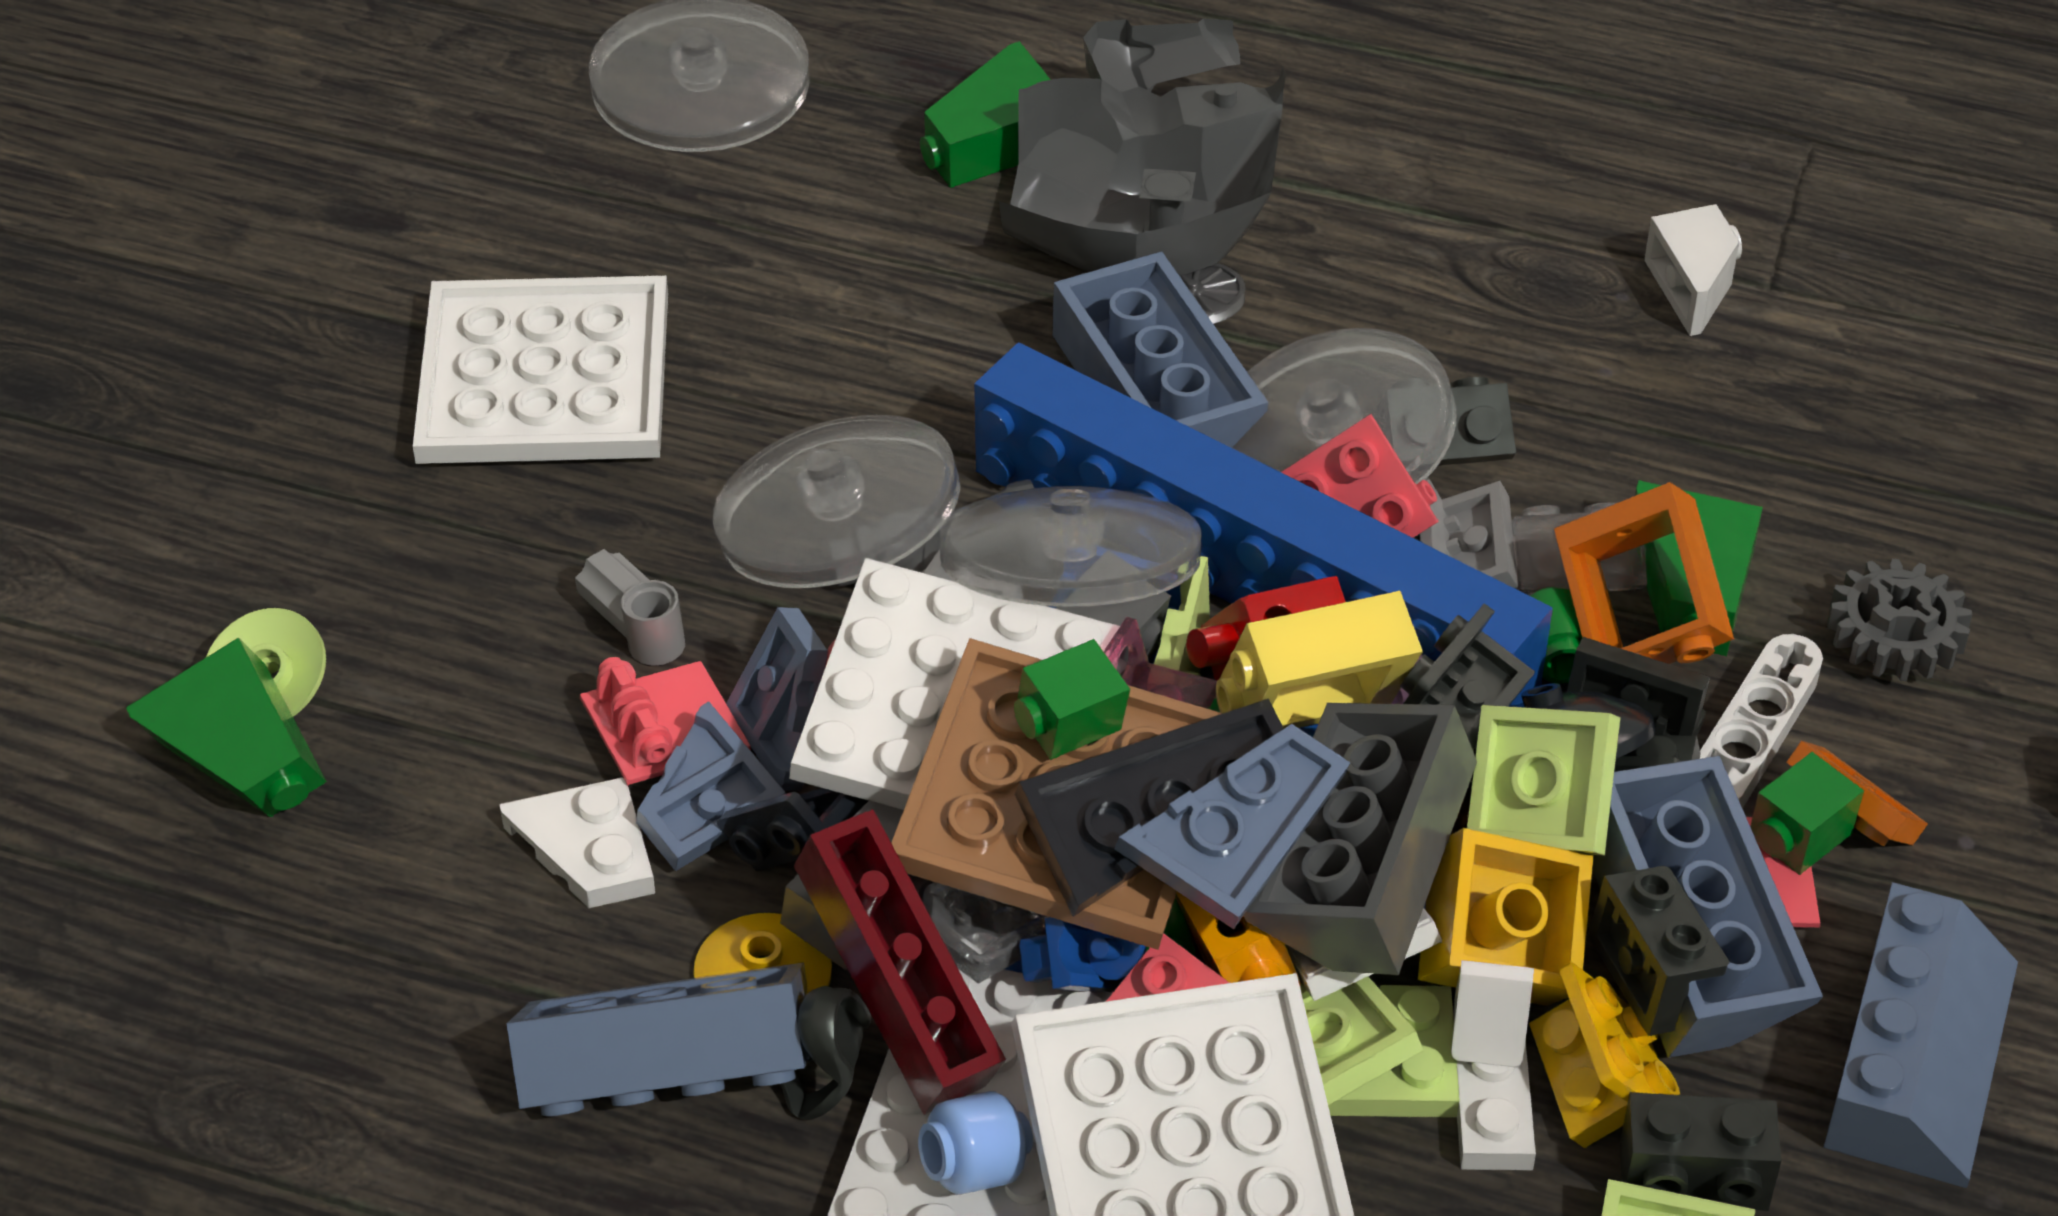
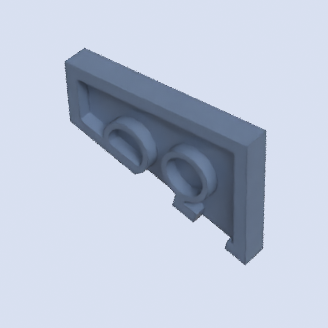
M1291 724L1226 766L1223 774L1194 793L1188 791L1171 802L1166 811L1142 827L1138 824L1119 836L1114 849L1234 929L1342 780L1350 762Z

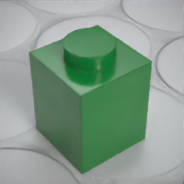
M1092 639L1022 669L1017 700L1014 702V713L1022 732L1030 739L1035 738L1049 759L1052 760L1120 731L1130 688L1095 639Z
M1811 752L1758 793L1750 826L1759 846L1768 855L1778 858L1801 875L1853 833L1864 790L1815 753Z

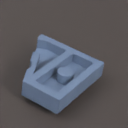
M777 607L726 704L754 753L784 791H801L804 783L789 779L791 761L822 679L828 650L799 608Z
M707 702L699 708L689 733L681 746H676L665 764L664 773L659 782L652 785L638 808L636 823L673 869L677 871L729 839L717 825V821L726 811L784 795L785 791L712 704Z

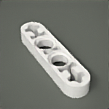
M1782 634L1766 644L1700 750V759L1720 756L1742 809L1816 688L1823 656L1815 642L1804 636ZM1790 663L1796 664L1789 674L1787 682L1779 678L1781 668L1785 669ZM1756 700L1772 701L1782 709V712L1775 716L1761 715L1753 711L1749 703ZM1730 742H1741L1752 747L1757 754L1750 758L1740 759L1726 753L1722 746Z

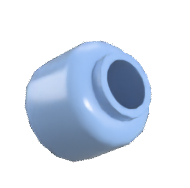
M995 1091L955 1098L936 1104L928 1117L927 1123L921 1127L918 1137L919 1154L925 1172L930 1179L939 1181L944 1188L956 1195L1013 1183L1024 1169L1026 1154L1030 1153L1033 1145L1032 1129L1024 1113L1016 1111V1108L1008 1098Z

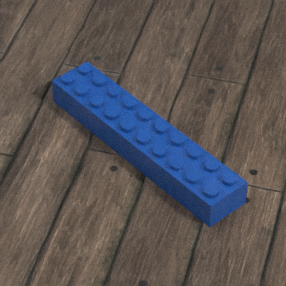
M1019 342L974 383L976 472L985 476L992 483L1006 487L1015 481L1030 479L1039 507L1053 511L1084 527L1091 534L1103 537L1136 554L1145 562L1153 563L1171 571L1178 572L1183 553L1208 557L1209 593L1231 604L1247 595L1333 576L1338 577L1346 602L1401 591L1423 651L1422 655L1428 656L1434 662L1442 654L1434 645L1455 617L1460 615L1469 622L1485 603L1495 612L1482 631L1535 671L1534 675L1509 707L1523 703L1521 693L1541 686L1553 607Z

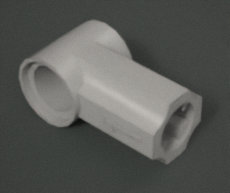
M602 549L587 558L584 568L575 577L577 592L627 638L629 652L633 659L641 664L655 666L664 665L679 657L685 648V635L678 593L674 587L664 581L649 580L620 553L612 554Z

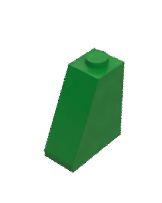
M1020 41L1009 44L924 112L925 136L920 139L923 159L931 170L936 169L950 188L1019 165V89L1028 88L1041 81L1051 80Z
M1639 480L1635 496L1661 485ZM1683 490L1696 500L1733 633L1755 549L1763 507ZM1675 533L1634 548L1660 632H1665L1698 619ZM1731 641L1715 646L1714 654L1727 656Z
M239 637L126 707L130 717L158 743L269 817H272L281 810H288L299 805L307 798L310 792L327 782L266 664Z

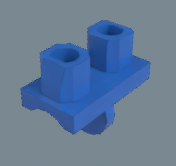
M1052 917L1044 918L1046 935L1020 940L1022 971L1025 981L1038 983L1052 980L1053 989L1106 991L1113 993L1146 953V946Z

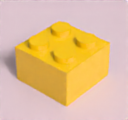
M1463 828L1450 835L1425 906L1426 912L1436 924L1442 942L1420 952L1418 980L1456 988L1462 960L1534 968L1530 1003L1548 1006L1568 998L1559 970L1571 962L1583 970L1593 856Z

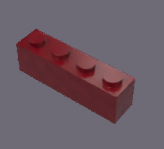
M871 809L811 834L794 868L923 1114L932 1112L935 1105L940 1102L964 1097L986 1087L1006 1061V1058L874 810Z

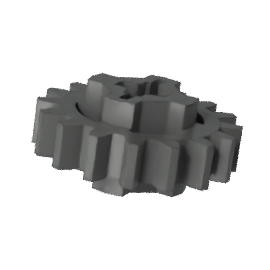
M1893 558L1890 568L1882 570L1872 560L1866 563L1864 575L1850 569L1846 572L1844 584L1835 585L1829 608L1827 629L1836 631L1833 642L1835 648L1852 647L1850 663L1856 665L1865 660L1872 662V674L1879 677L1886 668L1895 669L1900 681H1907L1909 671L1917 669L1923 677L1929 679L1933 678L1936 664L1949 670L1954 665L1956 654L1964 653L1970 633L1969 626L1972 610L1962 607L1965 599L1963 590L1946 591L1949 580L1947 575L1942 574L1931 579L1925 576V564L1919 563L1912 571L1903 570V565L1899 559Z

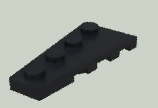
M1269 698L1019 782L1014 795L1073 917L1144 870L1114 849L1119 836L1138 824L1142 827L1166 811L1171 802L1188 791L1194 793L1223 774L1226 766L1284 729Z

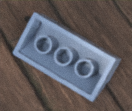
M1162 251L1054 282L1052 335L1076 371L1231 448L1267 412L1268 401Z
M1720 756L1614 772L1605 856L1592 855V870L1600 890L1604 877L1607 875L1658 866L1669 867L1729 960L1725 975L1691 981L1689 983V993L1684 999L1675 1030L1659 1034L1668 1058L1731 1047L1817 1004L1823 997Z
M1892 882L1823 1148L1967 1188L2018 961L1961 900Z
M804 962L529 1002L507 1023L519 1108L540 1106L542 1116H558L584 1109L583 1100L611 1096L612 1106H628L653 1100V1090L681 1086L683 1096H698L725 1089V1079L752 1076L754 1086L776 1085L794 1080V1070L805 1068L810 1058L801 1042L798 1031V1012L803 999L807 995Z

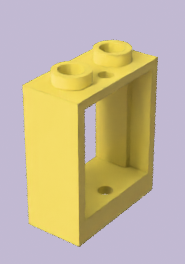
M1401 591L1247 623L1220 679L1216 683V698L1220 712L1226 713L1269 698L1283 728L1291 724L1300 728L1318 724L1327 703L1391 704L1401 688L1400 685L1413 669L1423 652Z

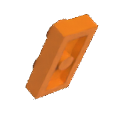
M1804 741L1799 743L1786 762L1790 766H1794L1809 753L1813 752L1864 790L1854 826L1857 830L1883 846L1886 845L1889 839L1914 845L1928 825L1927 822L1826 748Z

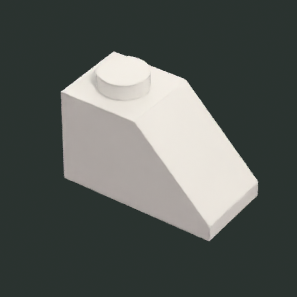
M1716 204L1651 217L1644 260L1689 336L1701 334L1732 285L1735 263L1742 254V242L1737 228L1734 225L1728 224Z

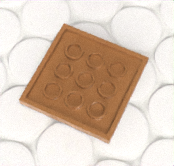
M969 638L891 842L907 874L1159 950L1177 891L1144 869L1073 917L1014 794L1021 781L1223 713L1129 686L1130 693L1120 731L1050 760L1035 738H1028L1022 732L1014 713V702L1018 696L1022 669L1042 659Z

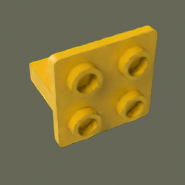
M1571 962L1559 970L1569 1000L1530 1022L1529 1025L1570 1139L1586 1148L1623 1126L1630 1092L1680 1095V1091L1670 1070L1657 1057L1652 1042L1658 1039V1034L1648 1036L1631 1006L1617 996L1606 979L1601 976L1594 979Z

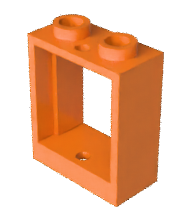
M1666 483L1554 528L1582 638L1586 637L1667 664L1675 661L1679 663H1692L1703 660L1715 652V646L1734 640L1696 500L1673 483ZM1675 533L1698 619L1623 647L1600 562Z

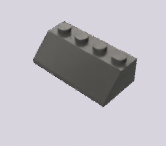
M1327 703L1313 738L1349 761L1350 765L1342 780L1246 911L1244 918L1246 922L1332 971L1399 975L1477 760L1455 705Z

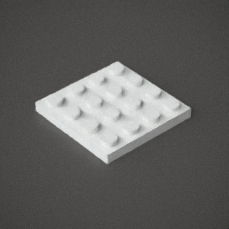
M667 275L431 281L413 438L415 463L660 458L668 308Z
M865 558L791 761L789 779L904 810L969 638L1042 660L1095 639L1112 662L1121 626Z
M1297 973L1015 1015L1011 1025L1051 1216H1354Z

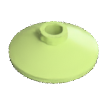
M281 608L253 611L232 622L213 642L206 657L239 637L266 664L270 674L278 671L273 680L292 716L298 714L316 694L325 672L326 650L317 629L302 615Z

